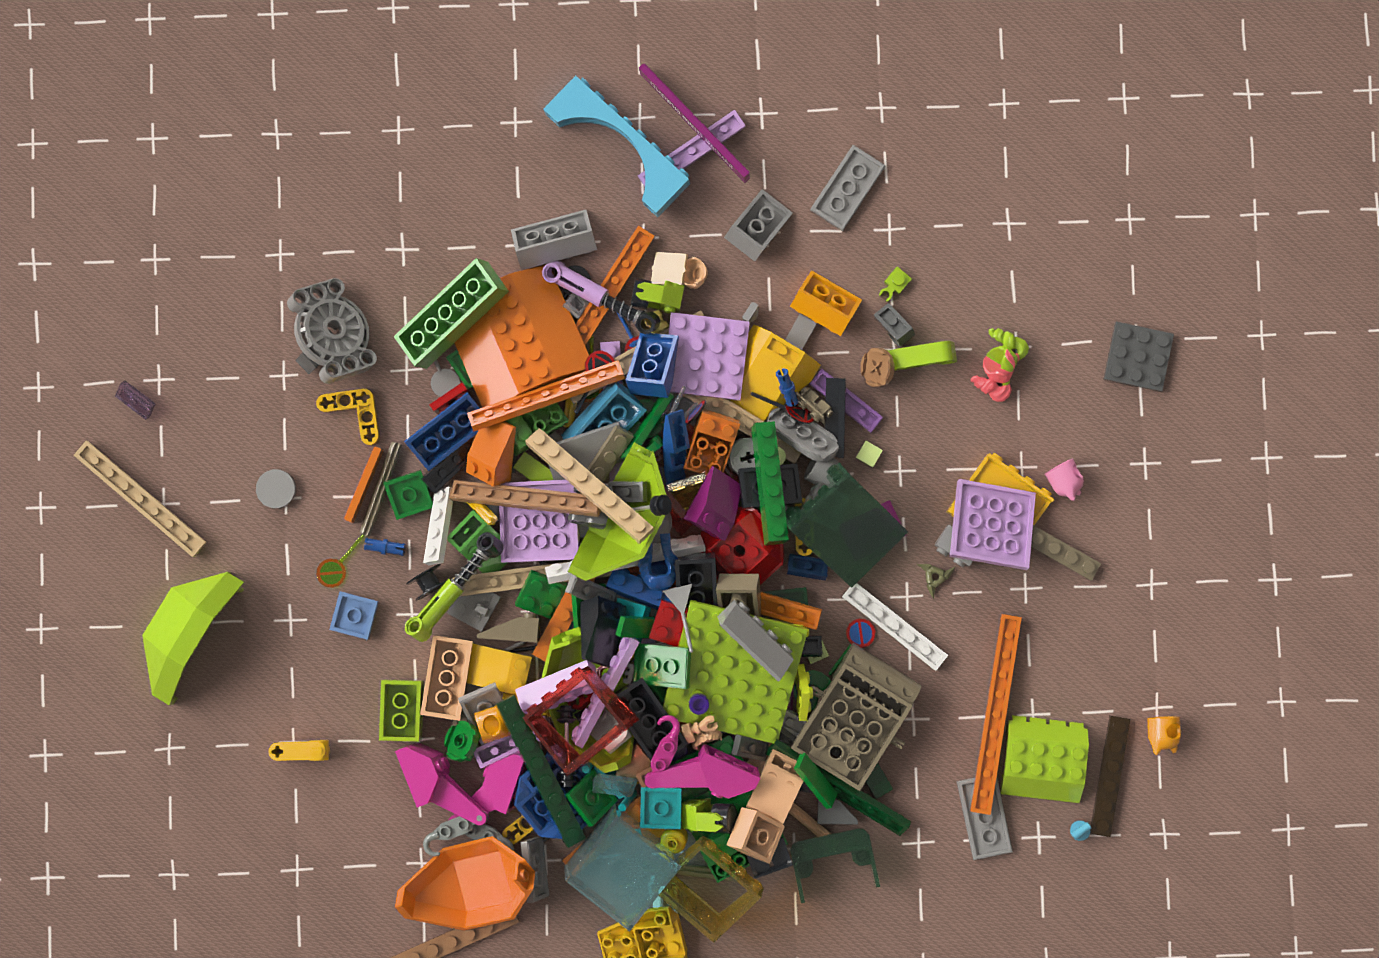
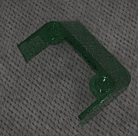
M856 828L799 840L792 844L790 853L801 903H805L800 879L807 878L812 874V860L851 852L852 859L857 865H870L874 885L876 888L880 887L871 840L866 830Z

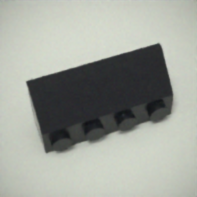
M715 552L694 553L675 559L676 587L692 584L686 607H689L690 600L718 606Z
M642 677L611 695L609 702L651 761L660 741L671 732L673 724L670 721H664L661 725L657 724L659 719L668 715V713ZM681 732L678 734L677 751L688 745Z

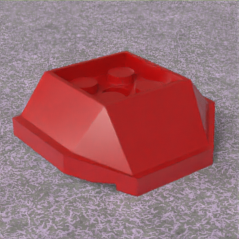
M738 506L734 525L725 541L714 538L704 531L701 532V537L705 544V552L700 553L715 552L716 579H718L719 574H759L761 585L784 564V544L764 545L761 511L758 508L742 509V506ZM742 545L745 548V554H739L736 551V546Z

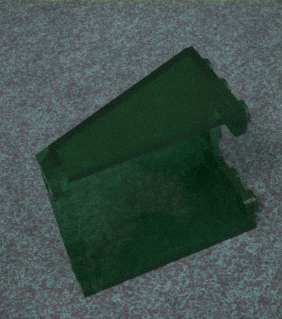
M838 463L837 465H831L826 471L828 473L826 478L830 484L823 485L818 490V495L813 500L809 499L803 505V510L798 506L789 507L785 511L788 528L852 588L908 531L851 473Z

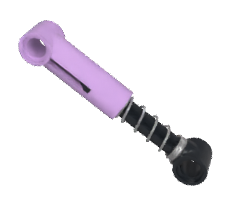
M554 261L543 267L542 276L547 282L556 283L598 307L604 305V308L611 309L613 313H619L620 317L624 316L628 321H632L640 333L649 334L660 326V318L656 313L640 309L636 310L632 308V305L629 306L624 301H619L616 299L617 297L614 298L609 295V290L567 268L561 261ZM552 267L556 268L557 276L552 274ZM646 318L651 321V328L646 326Z

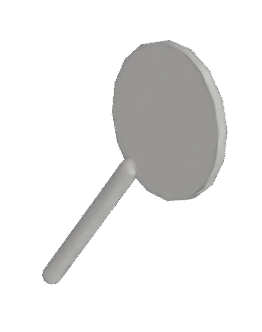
M436 360L434 364L438 371L431 378V388L436 395L441 397L459 385L460 380L456 372L451 369H441Z

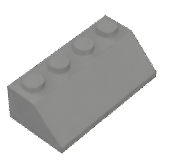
M587 210L511 229L521 270L534 268L535 266L561 259H569L576 255L587 254L597 250Z
M734 599L717 616L720 626L779 682L794 660L791 655L793 651L785 643L781 645L777 641L778 636L772 630H765L762 627L764 623L756 615L752 617L748 613L749 608L742 601L738 603Z

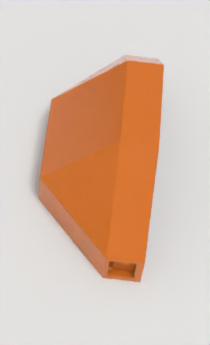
M493 836L445 847L439 851V856H434L397 891L395 908L405 919L464 931L514 920L534 888L535 871L524 858Z

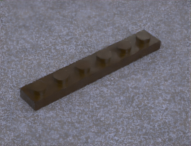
M1109 715L1090 834L1111 837L1130 719Z

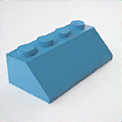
M617 381L607 385L561 436L565 440L619 422L620 427L628 431L647 409L633 394H630L625 386Z

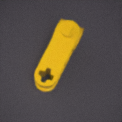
M329 740L278 742L272 744L268 752L269 756L276 761L329 760L330 747ZM277 749L283 750V753H277Z

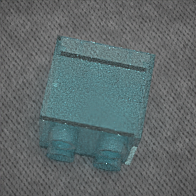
M614 804L564 866L565 881L630 932L678 872L681 864L677 853H672L660 843L661 840L646 828H640L639 822L625 811H620L618 806Z

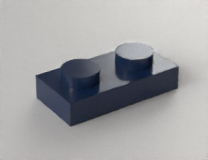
M789 554L787 575L826 581L828 560Z

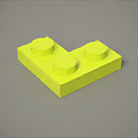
M799 664L795 677L798 692L796 709L799 721H807L808 712H811L810 699H813V688L809 687V672L805 671L804 664Z

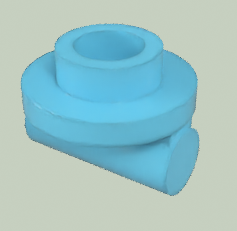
M1078 820L1071 825L1070 834L1075 840L1083 841L1089 837L1092 828L1087 822Z

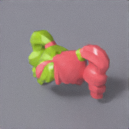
M991 328L988 330L989 335L1003 345L991 349L983 359V368L989 379L976 375L970 381L983 393L989 394L992 400L1002 402L1009 398L1011 394L1010 379L1017 362L1028 354L1029 346L1025 340L1015 337L1009 331L1004 332L999 328L996 330Z

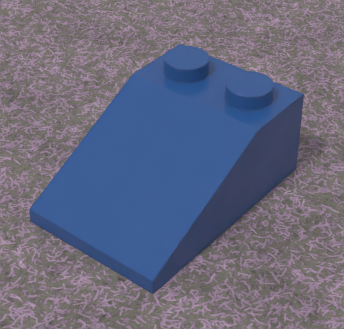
M640 333L626 377L630 394L669 397L674 378L679 341L678 335Z

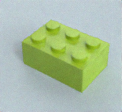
M381 680L379 740L415 742L422 740L423 715H420L424 694L423 680Z

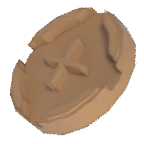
M872 348L862 357L861 374L866 379L864 381L871 387H884L893 378L894 361L891 354L883 348Z

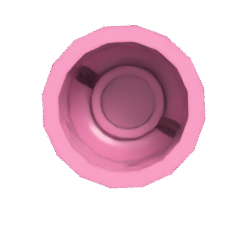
M1073 458L1045 473L1053 490L1059 496L1068 497L1072 501L1076 498V495L1081 494L1080 489L1083 487L1084 480Z

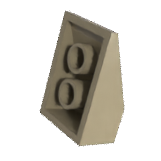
M719 574L716 587L718 607L726 608L735 599L738 603L742 601L749 608V614L761 617L759 574Z
M524 613V617H517L478 633L477 638L539 642L542 618H537V614Z

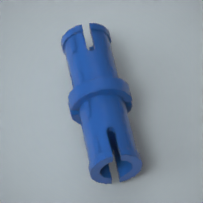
M782 368L783 376L780 369L776 372V377L780 383L779 389L784 394L786 405L792 407L791 399L794 405H797L799 400L794 391L795 385L790 380L788 370Z
M365 539L364 550L381 552L383 555L390 553L404 556L405 551L399 549H405V543L388 542V539H383V541Z

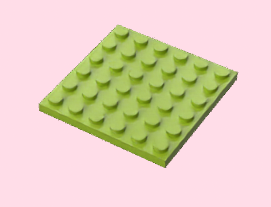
M690 600L686 615L693 652L691 653L690 688L667 687L663 708L668 715L684 723H700L705 717L712 715L715 720L712 723L717 722V730L774 744L776 739L779 740L808 629L757 616L764 623L762 627L765 630H772L778 636L777 641L781 645L785 643L793 651L791 655L794 660L778 682L720 626L717 616L725 608ZM683 626L678 647L688 648ZM697 693L704 694L709 701L707 712L701 715L694 714L689 708L690 697Z

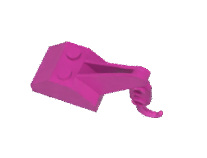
M670 715L659 719L658 725H661L664 721H670L673 724V728L660 741L651 759L652 772L647 773L645 776V784L648 788L709 787V790L712 791L711 794L714 796L728 799L756 789L760 780L758 767L703 743L698 757L669 766L677 751L680 723L677 718Z

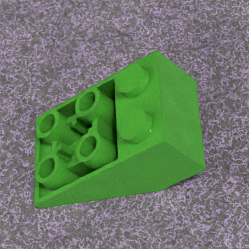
M558 403L505 421L516 427L513 453L517 456L528 450L529 447L525 441L539 428L549 436L569 422Z
M472 510L448 535L447 541L470 561L473 553L477 550V539L481 534L489 532L499 540L500 534ZM501 555L496 558H489L487 561H484L482 567L478 569L482 573L500 571L508 562L501 563Z

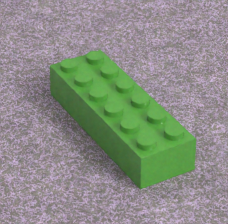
M476 258L411 319L394 338L415 367L427 369L502 299L509 290L489 262Z

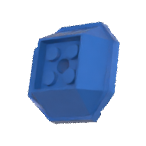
M549 751L545 757L557 781H560L561 776L557 772L565 769V752ZM569 753V769L577 772L573 776V780L578 783L587 774L582 771L585 763L577 753ZM527 770L519 777L514 806L538 836L562 839ZM561 787L564 795H566L573 788ZM567 799L581 829L587 826L586 822Z

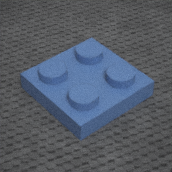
M340 591L329 630L369 640L379 601Z

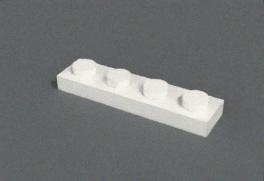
M451 487L441 488L434 494L423 561L428 566L444 563L453 501L449 498Z

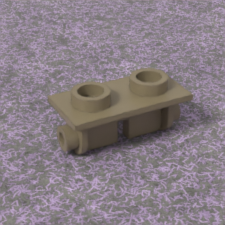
M804 387L800 391L801 395L797 391L795 392L799 400L798 405L803 410L806 408L810 411L811 417L816 422L821 421L825 425V417L829 418L834 413L832 407L822 399L816 404L815 402L819 399V396L811 388Z

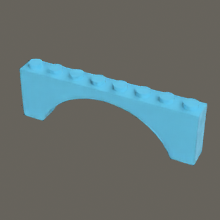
M575 75L543 109L546 116L559 128L574 123H594L611 128L624 136L637 150L644 164L645 190L642 202L658 218L690 185L688 173L682 168L677 169L672 158L668 155L664 157L660 153L661 149L654 142L650 144L646 140L647 136L638 129L636 131L632 127V122L624 116L622 118L617 114L619 111L611 103L607 105L603 101L605 98L598 91L593 92L589 88L591 85L584 78L580 80Z

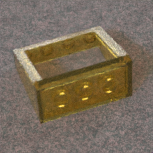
M703 835L660 872L653 891L715 943L762 897L764 887L760 881L753 879L742 866H738L727 853H723L717 848L712 840L707 839ZM700 850L748 890L720 913L676 876Z

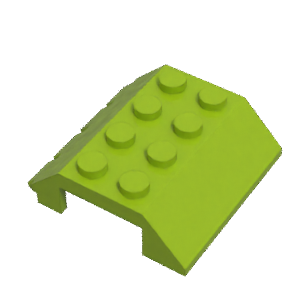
M1012 715L1011 720H1008L1006 728L1008 741L1004 774L1001 776L1000 794L1080 803L1086 778L1089 749L1088 729L1084 728L1083 723L1069 722L1067 727L1066 721L1049 720V724H1046V719L1030 717L1029 722H1026V717Z

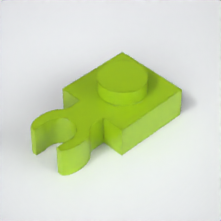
M896 267L884 281L888 287L882 289L879 296L883 292H887L889 298H887L886 302L890 301L893 292L895 291L897 294H900L912 278L899 267Z

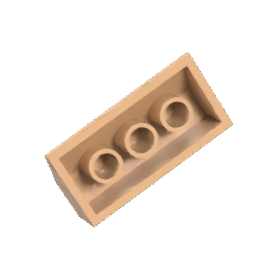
M433 635L420 715L460 721L462 707L458 698L465 694L473 641Z

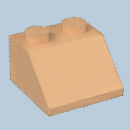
M742 807L727 846L770 864L785 826L756 810Z

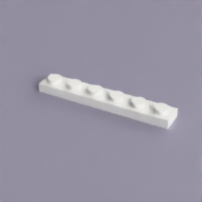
M855 581L842 596L935 671L947 658L948 655Z

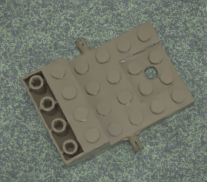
M852 643L833 673V679L829 686L821 691L812 685L813 695L818 698V703L792 743L791 749L799 754L806 753L812 762L860 791L888 745L893 744L900 750L904 746L905 742L895 737L896 732L913 707V703L921 690V685L855 643ZM833 747H839L842 750L841 755L837 758L830 755V750Z

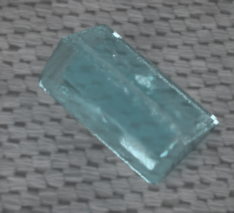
M598 774L593 779L592 791L595 793L631 797L637 784V779Z

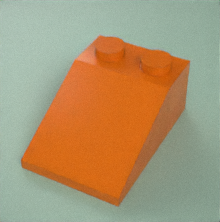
M503 421L478 430L468 452L466 472L493 487L511 481L516 427Z

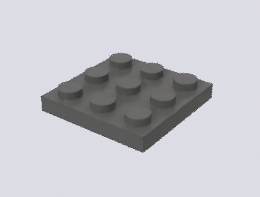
M1116 321L1103 380L1162 392L1174 334Z

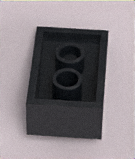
M600 596L581 602V652L583 660L610 668V661L613 656L617 655L622 637L616 635L620 617L626 616L625 605Z

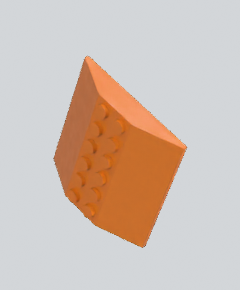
M545 265L501 277V281L509 292L455 342L482 408L585 372V361L589 356L570 311L563 307L565 300L559 286L556 283L547 282L543 278L542 270Z

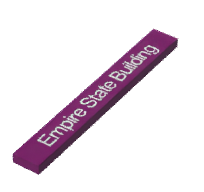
M643 63L639 67L640 75L728 167L746 183L750 179L749 171L657 75Z

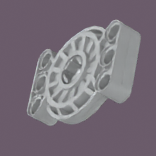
M337 278L297 289L287 300L288 308L292 312L298 313L294 323V334L297 344L310 360L323 366L319 372V377L326 384L364 373L377 360L376 354L372 350L366 349L369 341L367 320L362 311L353 302L341 296L345 286ZM330 287H331V288H334V289L336 290V293L333 292V291L330 289ZM313 293H316L319 298L315 297ZM295 298H298L302 303H298ZM327 327H331L334 330L338 329L339 331L334 335L329 332ZM362 358H365L368 361V364L365 363L362 360ZM345 364H348L351 369H348ZM327 369L331 370L334 375L329 374Z

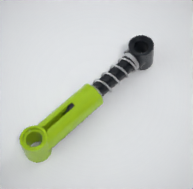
M489 532L481 534L477 539V550L473 553L471 560H467L465 567H461L462 570L459 574H455L454 580L448 579L416 617H411L406 622V633L419 642L427 641L432 635V628L464 592V584L470 581V577L476 574V570L482 567V563L489 558H496L501 555L504 549L502 541Z

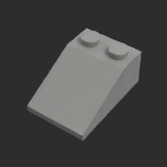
M762 189L731 226L724 238L753 261H756L793 213Z

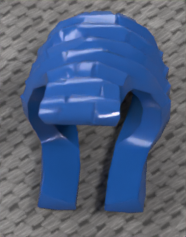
M670 533L660 534L661 548L665 560L652 562V542L644 558L638 562L643 582L649 588L656 591L670 588L676 580L675 559L678 558L671 549Z

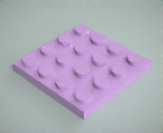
M671 312L668 335H678L679 341L674 378L670 392L740 401L750 322Z
M959 479L956 488L950 557L1028 570L1036 493Z
M567 480L500 484L576 493L574 492V486ZM499 506L500 540L504 545L503 552L501 553V563L574 559L580 547L579 525L568 521L569 514Z

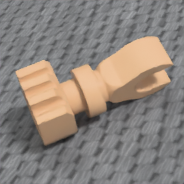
M707 716L700 723H693V726L691 723L682 725L681 728L688 743L694 742L695 733L698 735L702 731H715L718 725L717 722L712 723L715 721L714 716Z

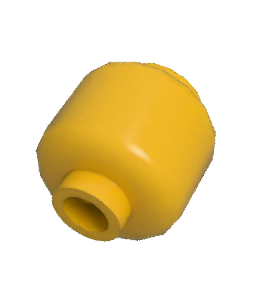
M682 826L681 829H665L660 841L662 848L671 854L680 853L687 844L688 833Z

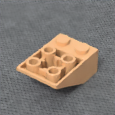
M773 749L763 766L759 783L756 789L753 790L746 807L756 810L783 825L803 783L801 777L794 770L797 761Z

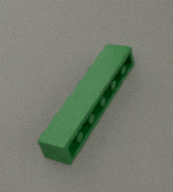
M775 421L755 423L751 427L764 545L784 544L789 538Z

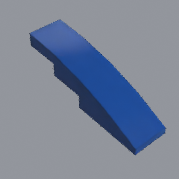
M682 409L665 415L663 462L666 487L668 489H674L687 483L683 466L687 456L686 449L690 448L684 410Z

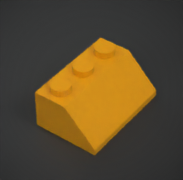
M811 270L790 307L812 319L815 323H819L831 332L841 336L862 299Z

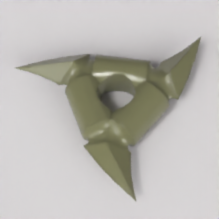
M916 564L926 571L927 588L934 599L935 587L941 585L946 579L948 580L955 567L944 571L931 564ZM933 573L939 575L938 580L934 581L932 579Z

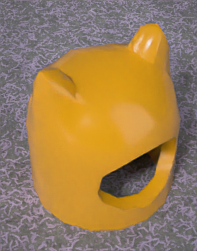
M496 706L474 713L484 744L510 736Z
M1163 716L1147 718L1148 739L1154 754L1158 755L1161 750L1168 749L1172 753H1176L1181 739L1180 717Z

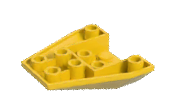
M753 325L748 333L740 401H730L760 420L765 421L768 419L770 412L779 407L751 396V392L784 405L786 401L784 394L780 392V383L776 377V372L780 369L783 376L782 368L787 369L790 380L795 385L794 391L800 392L812 381L821 364L774 333Z
M669 906L649 908L597 932L603 958H687V946L679 914Z

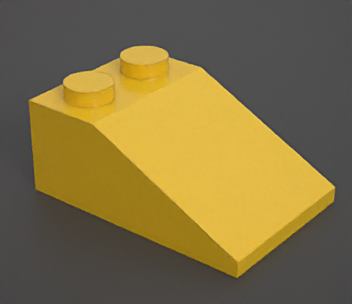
M473 643L466 683L485 687L495 682L499 691L517 695L515 689L526 685L532 657Z

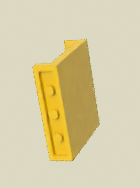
M995 453L993 455L987 454L969 481L1035 492L1033 525H1035L1049 504L1054 501L1050 497L1052 494L1043 487L1041 489L1036 487V482L1028 476L1024 478L1019 475V470L1016 467L1005 465L999 455ZM955 500L946 511L952 517H954Z

